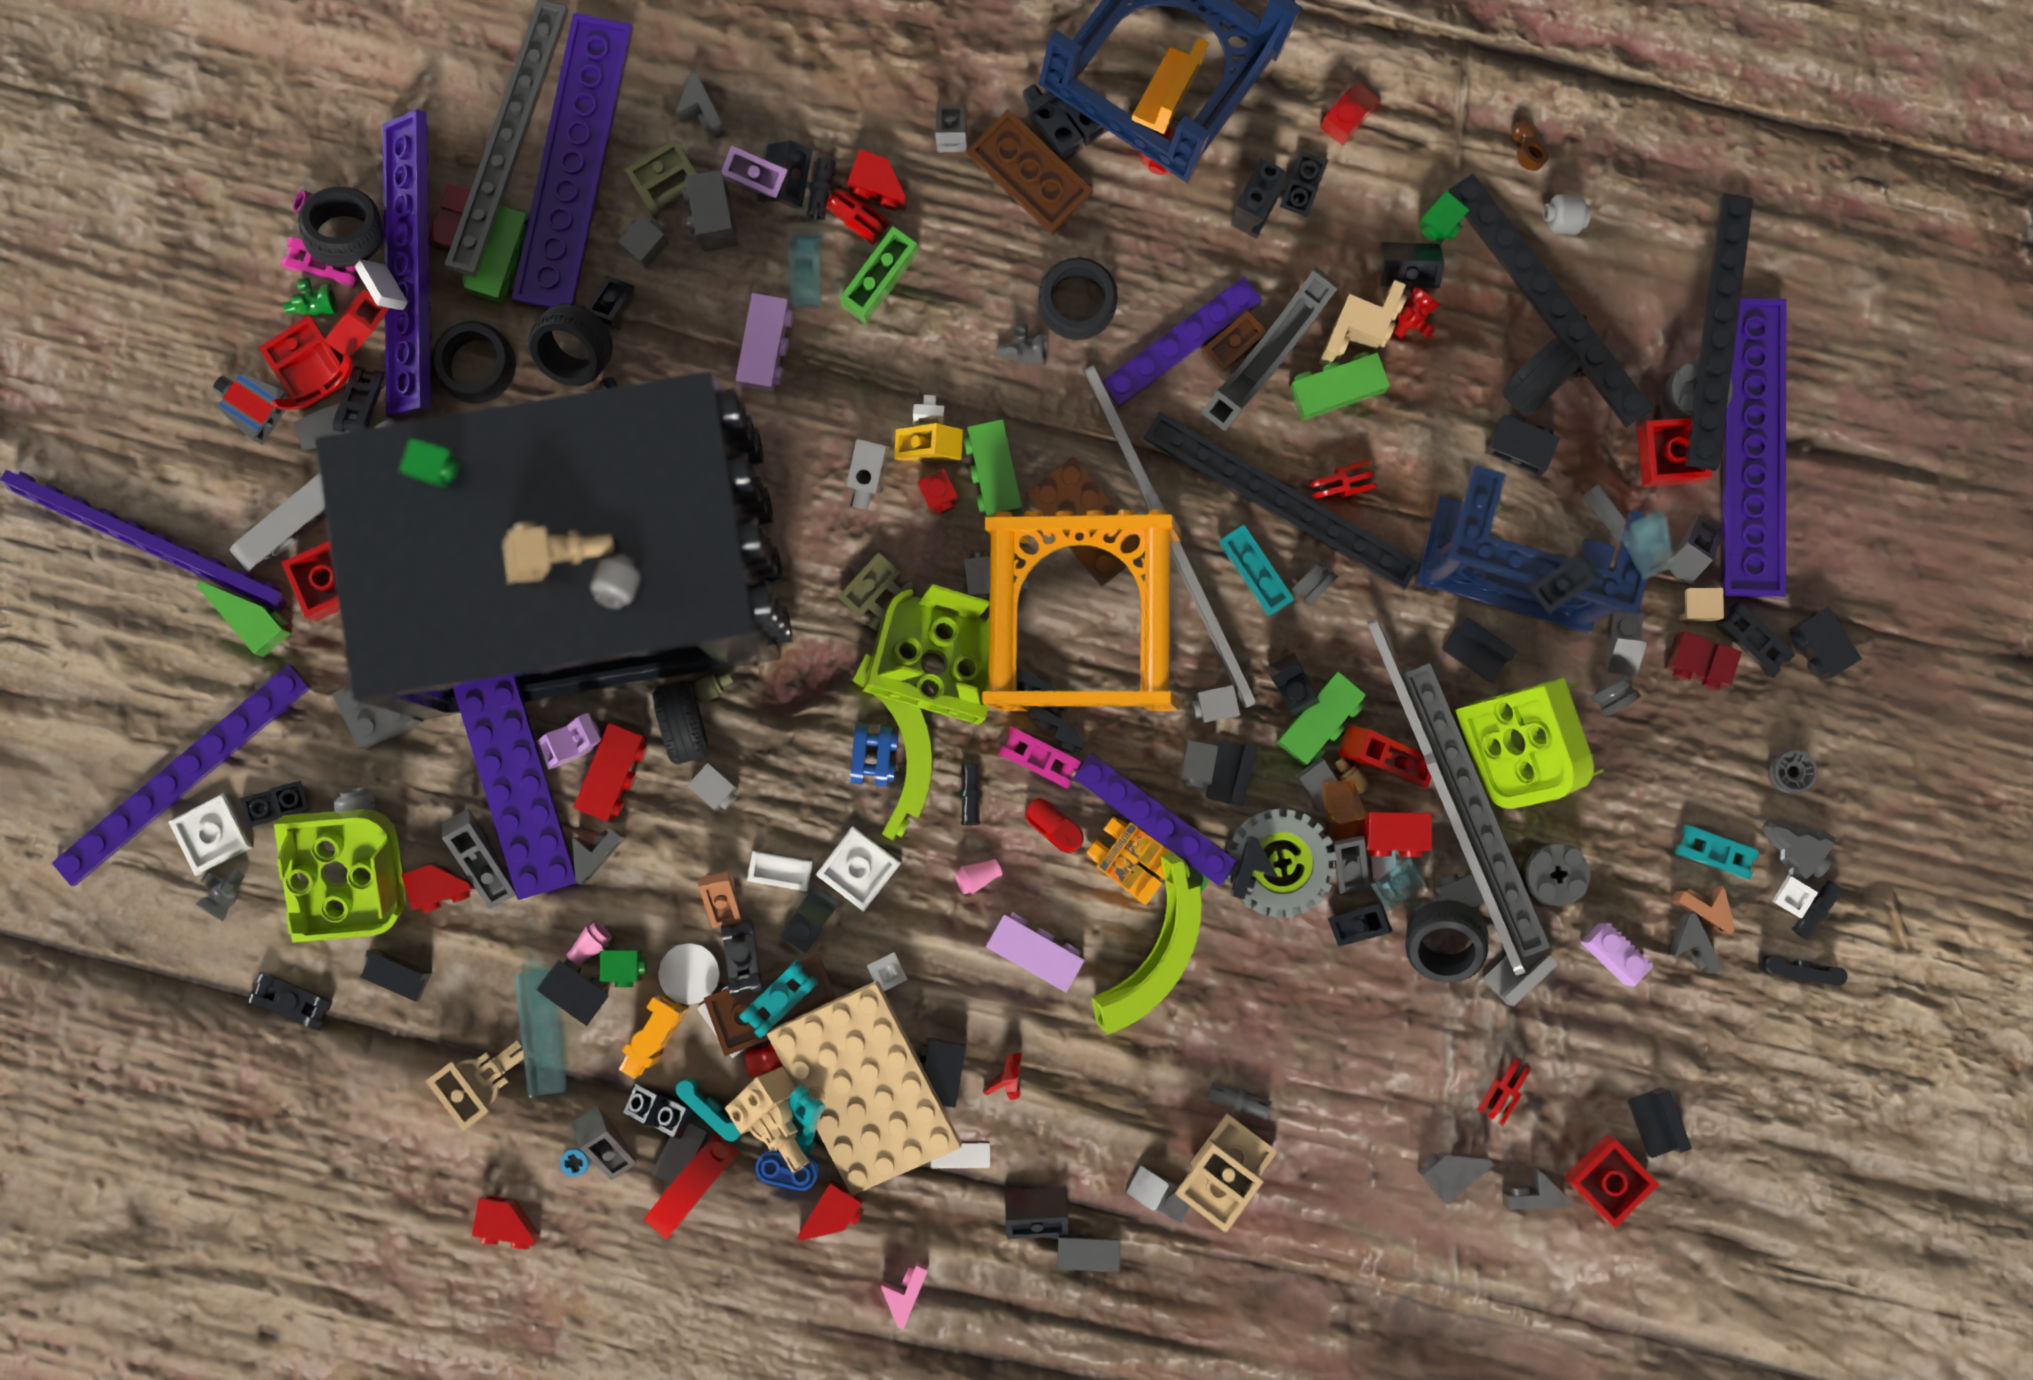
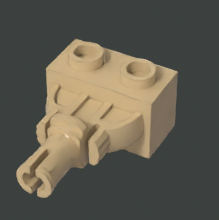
M534 523L515 525V530H510L503 542L508 583L542 580L550 569V563L572 559V564H578L583 560V557L613 554L611 535L581 537L576 531H571L569 537H546L545 527L536 528Z
M518 1040L483 1066L481 1064L490 1058L487 1052L478 1059H467L457 1064L455 1061H452L426 1080L429 1087L462 1131L468 1129L491 1111L489 1107L497 1098L499 1089L508 1082L506 1077L497 1083H494V1081L525 1057L529 1056L526 1050L523 1049L511 1058L513 1053L523 1047Z
M780 1067L757 1077L725 1109L740 1134L750 1131L757 1139L765 1142L770 1151L779 1150L791 1172L795 1173L810 1161L795 1140L798 1130L793 1123L789 1100L796 1087L784 1068Z

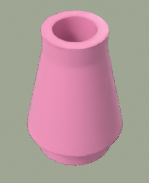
M996 859L960 866L961 870L955 872L957 883L964 895L967 893L973 895L995 878L1002 876L1000 865Z
M598 922L586 925L566 956L580 967L585 961L598 954L600 950L607 948L612 936Z

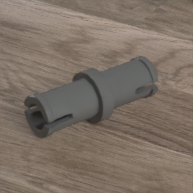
M1212 1082L1207 1102L1232 1108L1234 1113L1239 1114L1241 1111L1267 1120L1272 1104L1270 1100L1246 1094V1090L1239 1089V1091L1217 1085Z

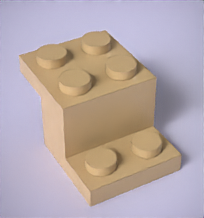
M1394 280L1384 296L1381 306L1349 294L1340 309L1318 363L1326 366L1334 360L1339 361L1348 344L1372 354L1375 353L1379 346L1384 348L1396 325L1391 320L1395 321L1406 301L1407 296L1402 294L1406 285Z
M1226 1113L1191 1161L1193 1169L1176 1190L1175 1195L1227 1233L1262 1185L1263 1180L1260 1176L1278 1151Z

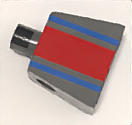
M240 373L234 382L225 376H220L213 385V391L223 396L218 404V409L249 438L263 445L286 411L275 408L272 400L290 398L289 395L277 387L244 373Z

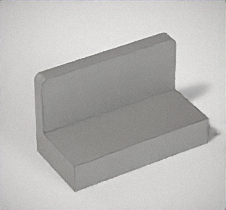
M1540 951L1522 958L1527 973L1516 976L1506 954L1483 976V979L1507 1005L1515 1006L1558 965L1550 955H1545Z

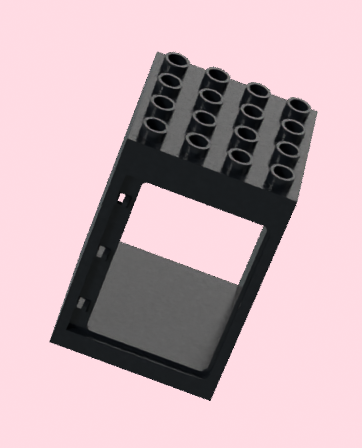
M712 371L314 437L353 701L425 720L460 714L453 690L455 685L516 675L524 703L781 660L778 644L793 642L788 608L782 605L780 598L776 599L774 590H769L770 584L783 582V573L777 546L773 547L771 537H766L764 527H759V525L774 523L768 487L763 486L762 478L756 475L754 465L764 464L759 430L754 428L751 415L747 416L744 402L739 403L736 388L722 390ZM410 439L447 449L457 456L458 471L453 481L449 480L447 488L408 477L400 471ZM534 523L536 528L545 527L546 537H569L571 531H576L581 537L611 535L613 554L583 557V560L578 564H572V559L550 563V569L542 580L508 583L503 542L509 531L515 530V525ZM615 555H622L631 559L634 562L633 566L641 575L632 601L621 605L619 608L609 607L597 601L595 598L596 594L591 589V583L599 562L606 558H614Z

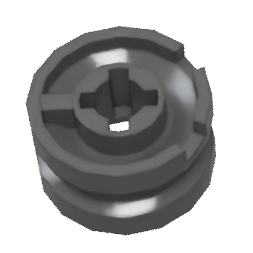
M1323 560L1318 562L1321 567L1316 564L1291 589L1296 595L1301 594L1304 597L1303 602L1308 607L1339 577L1334 571L1330 572L1326 568L1327 564Z
M1629 675L1625 676L1624 679L1621 678L1591 696L1594 703L1600 705V713L1603 718L1619 711L1641 697L1638 690L1632 688V680Z
M1800 750L1785 751L1775 755L1767 768L1769 769L1768 779L1771 785L1783 793L1806 791L1813 786L1818 776L1817 765L1814 759L1808 753ZM1791 766H1795L1793 770L1794 774L1797 775L1796 777H1790L1788 774V769Z

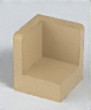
M1688 588L1685 590V613L1679 615L1680 622H1716L1724 619L1723 588Z

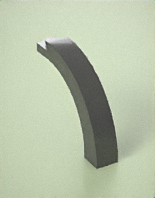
M1316 267L1260 342L1230 378L1217 390L1201 413L1222 430L1226 431L1288 357L1341 285Z

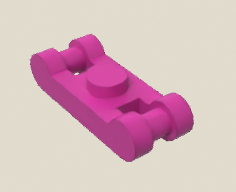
M289 237L286 245L289 250L287 256L282 258L281 267L294 272H302L335 281L349 287H356L358 280L355 277L357 273L356 265L345 267L344 272L336 271V266H327L315 260L308 253L301 239ZM301 252H306L304 261L299 260Z
M1010 727L1007 733L1009 738L1005 746L1001 745L997 754L1068 789L1072 782L1070 777L1074 769L1078 770L1081 761L1014 727ZM1020 742L1028 745L1023 756L1015 752ZM1055 759L1063 763L1059 774L1050 770Z

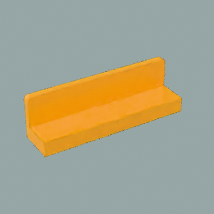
M1198 38L1190 54H1186L1173 47L1168 49L1131 119L1162 134L1165 133L1201 66L1209 42Z

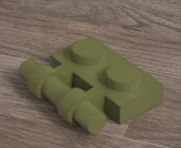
M878 552L839 594L838 598L860 618L870 610L875 616L867 625L877 632L881 618L892 599L903 591L909 589L914 591L917 587L909 580L901 588L898 587L894 581L901 575V572ZM888 590L893 596L881 608L876 601Z

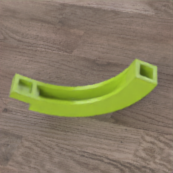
M869 654L865 655L853 678V682L861 687H864L872 657ZM874 695L888 708L896 720L906 749L905 784L898 804L882 835L895 840L897 835L901 838L903 837L910 823L906 819L907 815L910 814L919 819L926 805L933 774L932 744L928 727L920 708Z
M1172 852L1160 855L1166 884L1167 907L1163 927L1153 950L1142 965L1126 980L1105 992L1091 996L1096 1024L1107 1035L1133 1024L1154 1009L1176 985L1194 951L1201 922L1202 900L1200 885L1189 878L1190 872L1187 863Z

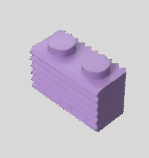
M1598 923L1580 942L1626 986L1634 987L1653 968V962H1648V958H1644V954L1639 953V949H1635V945H1630V941L1626 940V936H1621V932H1617V928H1613L1612 923Z

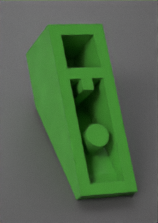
M202 581L196 585L253 654L262 657L266 656L292 634L286 627L288 624L287 619L278 610L273 612L270 609Z

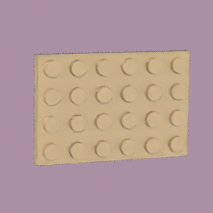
M878 980L768 1031L767 1036L795 1087L797 1088L803 1084L810 1090V1096L814 1099L818 1098L826 1105L824 1111L819 1116L816 1129L852 1195L961 1148L962 1142Z

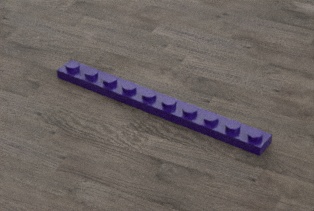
M6 470L0 479L10 492L269 608L281 612L287 603L281 594V589L270 582L265 581L263 584L253 580L254 577L241 569H237L236 572L227 569L225 563L214 557H210L207 560L199 556V552L190 546L183 544L182 547H178L172 544L171 539L161 533L155 532L154 535L145 532L144 527L134 521L122 522L117 519L118 516L104 508H101L99 511L90 507V503L78 496H73L72 499L64 496L63 491L51 484H46L44 487L36 483L35 478L24 472L19 471L17 475Z
M288 664L52 862L54 867L70 886L78 885L309 691L311 687L298 671Z

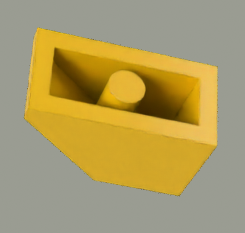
M938 423L896 429L894 459L928 462L961 460L963 430Z

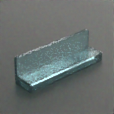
M550 969L514 974L529 1098L567 1091L557 1005L535 990Z

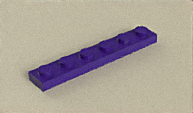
M1242 277L1104 379L1102 383L1107 394L1118 408L1225 330L1244 312L1250 311L1259 305L1262 299L1247 279Z
M1091 753L1074 776V779L1216 885L1222 886L1239 861L1095 754Z

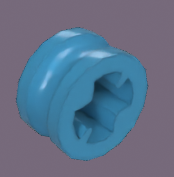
M580 1148L566 1151L560 1160L562 1172L569 1177H578L584 1174L590 1166V1158ZM571 1154H575L577 1159H582L583 1164L578 1166L579 1171H575L574 1166H568V1161L572 1159Z

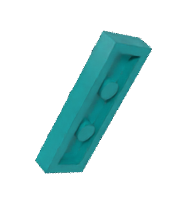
M1242 525L1218 541L1268 617L1295 600L1245 525Z

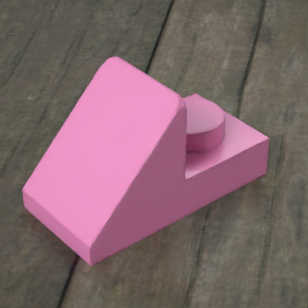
M917 1261L914 1269L908 1267L902 1285L906 1286V1290L886 1281H882L881 1284L882 1291L897 1327L903 1330L928 1271L929 1265Z

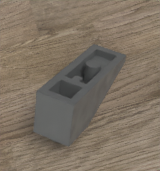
M467 809L442 822V839L487 907L491 909L515 896L516 893L513 885L471 810Z

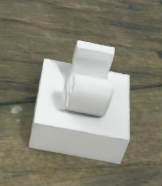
M924 395L923 404H914L913 427L934 423L944 425V406L936 405V395Z
M1788 875L1772 902L1802 919L1818 892Z
M895 952L867 965L874 982L878 980L883 991L908 980Z

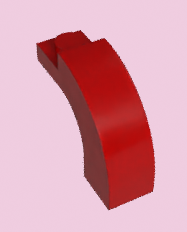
M716 1132L669 1186L643 1220L667 1240L740 1151Z

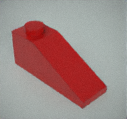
M1347 726L1338 751L1339 755L1407 782L1428 788L1431 774L1423 753L1370 729Z

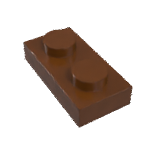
M1247 310L1203 348L1202 352L1223 373L1259 342L1267 331Z

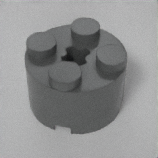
M1699 359L1689 361L1681 366L1668 378L1663 386L1662 402L1664 408L1676 419L1691 418ZM1730 379V387H1729L1727 407H1728V405H1729V403H1730V401H1731L1732 393H1733V386H1732V381H1731V379Z
M1548 844L1535 848L1524 860L1520 871L1529 895L1544 905L1564 906L1574 903L1586 894L1590 882V869L1585 857L1580 850L1565 844ZM1559 871L1560 877L1556 879L1551 878V872Z

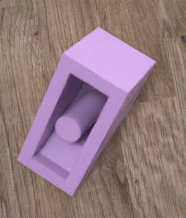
M731 145L721 171L727 181L748 190L777 198L788 170Z

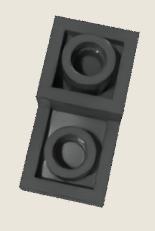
M339 404L311 413L293 423L302 451L316 448L314 437L343 433L333 430V420ZM350 414V415H349V419H355V420H356L357 415H355V414Z

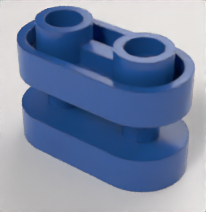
M856 723L851 784L863 785L864 776H875V786L887 787L888 781H894L896 763H890L891 750L897 751L898 733L893 732V726L880 725L879 734L869 733V724ZM867 745L878 746L876 764L866 763Z
M768 1149L758 1158L755 1169L759 1179L765 1183L805 1191L810 1189L820 1175V1166L814 1157L806 1155L810 1162L799 1171L792 1173L780 1151H770Z

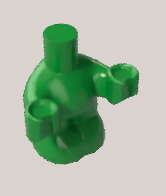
M310 278L298 279L297 287L302 293L293 294L291 301L283 302L285 314L299 313L315 317L320 313L336 314L338 310L337 299L332 285L326 283L319 290L313 291Z

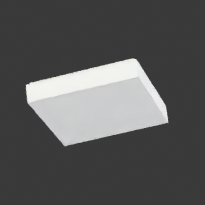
M222 793L168 821L195 876H199L253 848L226 793Z
M852 826L815 875L864 912L900 866L901 862Z

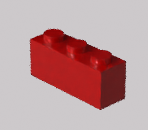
M608 723L573 808L606 822H613L614 818L618 819L625 805V802L621 801L626 789L631 790L637 776L633 772L638 761L642 762L646 756L648 745L645 743L647 738Z

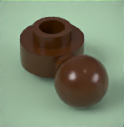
M1521 120L1512 128V138L1518 144H1522L1517 150V158L1523 168L1537 171L1548 161L1549 155L1546 148L1540 142L1533 140L1536 134L1535 126L1530 121Z

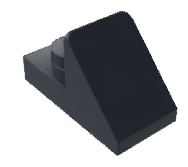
M606 276L585 308L599 316L606 326L620 330L622 312L634 295L635 285Z
M1582 550L1529 588L1548 614H1550L1603 576Z
M1295 653L1268 666L1270 677L1277 686L1292 716L1320 702Z
M1247 836L1229 895L1243 900L1246 894L1251 895L1256 882V877L1252 876L1253 871L1277 877L1257 837Z
M815 885L798 906L795 915L780 936L804 953H807L841 902Z
M1369 901L1359 908L1338 913L1328 918L1338 947L1393 932L1382 902Z

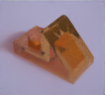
M1347 779L1323 784L1327 836H1330L1332 842L1360 836L1359 820L1366 818V812L1354 780Z

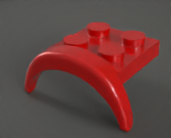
M310 315L258 347L290 397L272 400L275 408L298 410L314 405L343 386L352 373L353 361L350 355L345 353L341 362L333 348L323 342L325 336Z

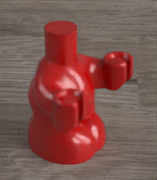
M1415 287L1408 301L1404 303L1401 312L1398 313L1399 322L1394 328L1393 333L1402 339L1408 329L1420 330L1423 336L1429 339L1436 329L1424 319L1430 312L1436 310L1440 304L1430 295Z
M768 1040L767 1047L747 1049L745 1052L747 1070L752 1079L783 1067L770 1040Z

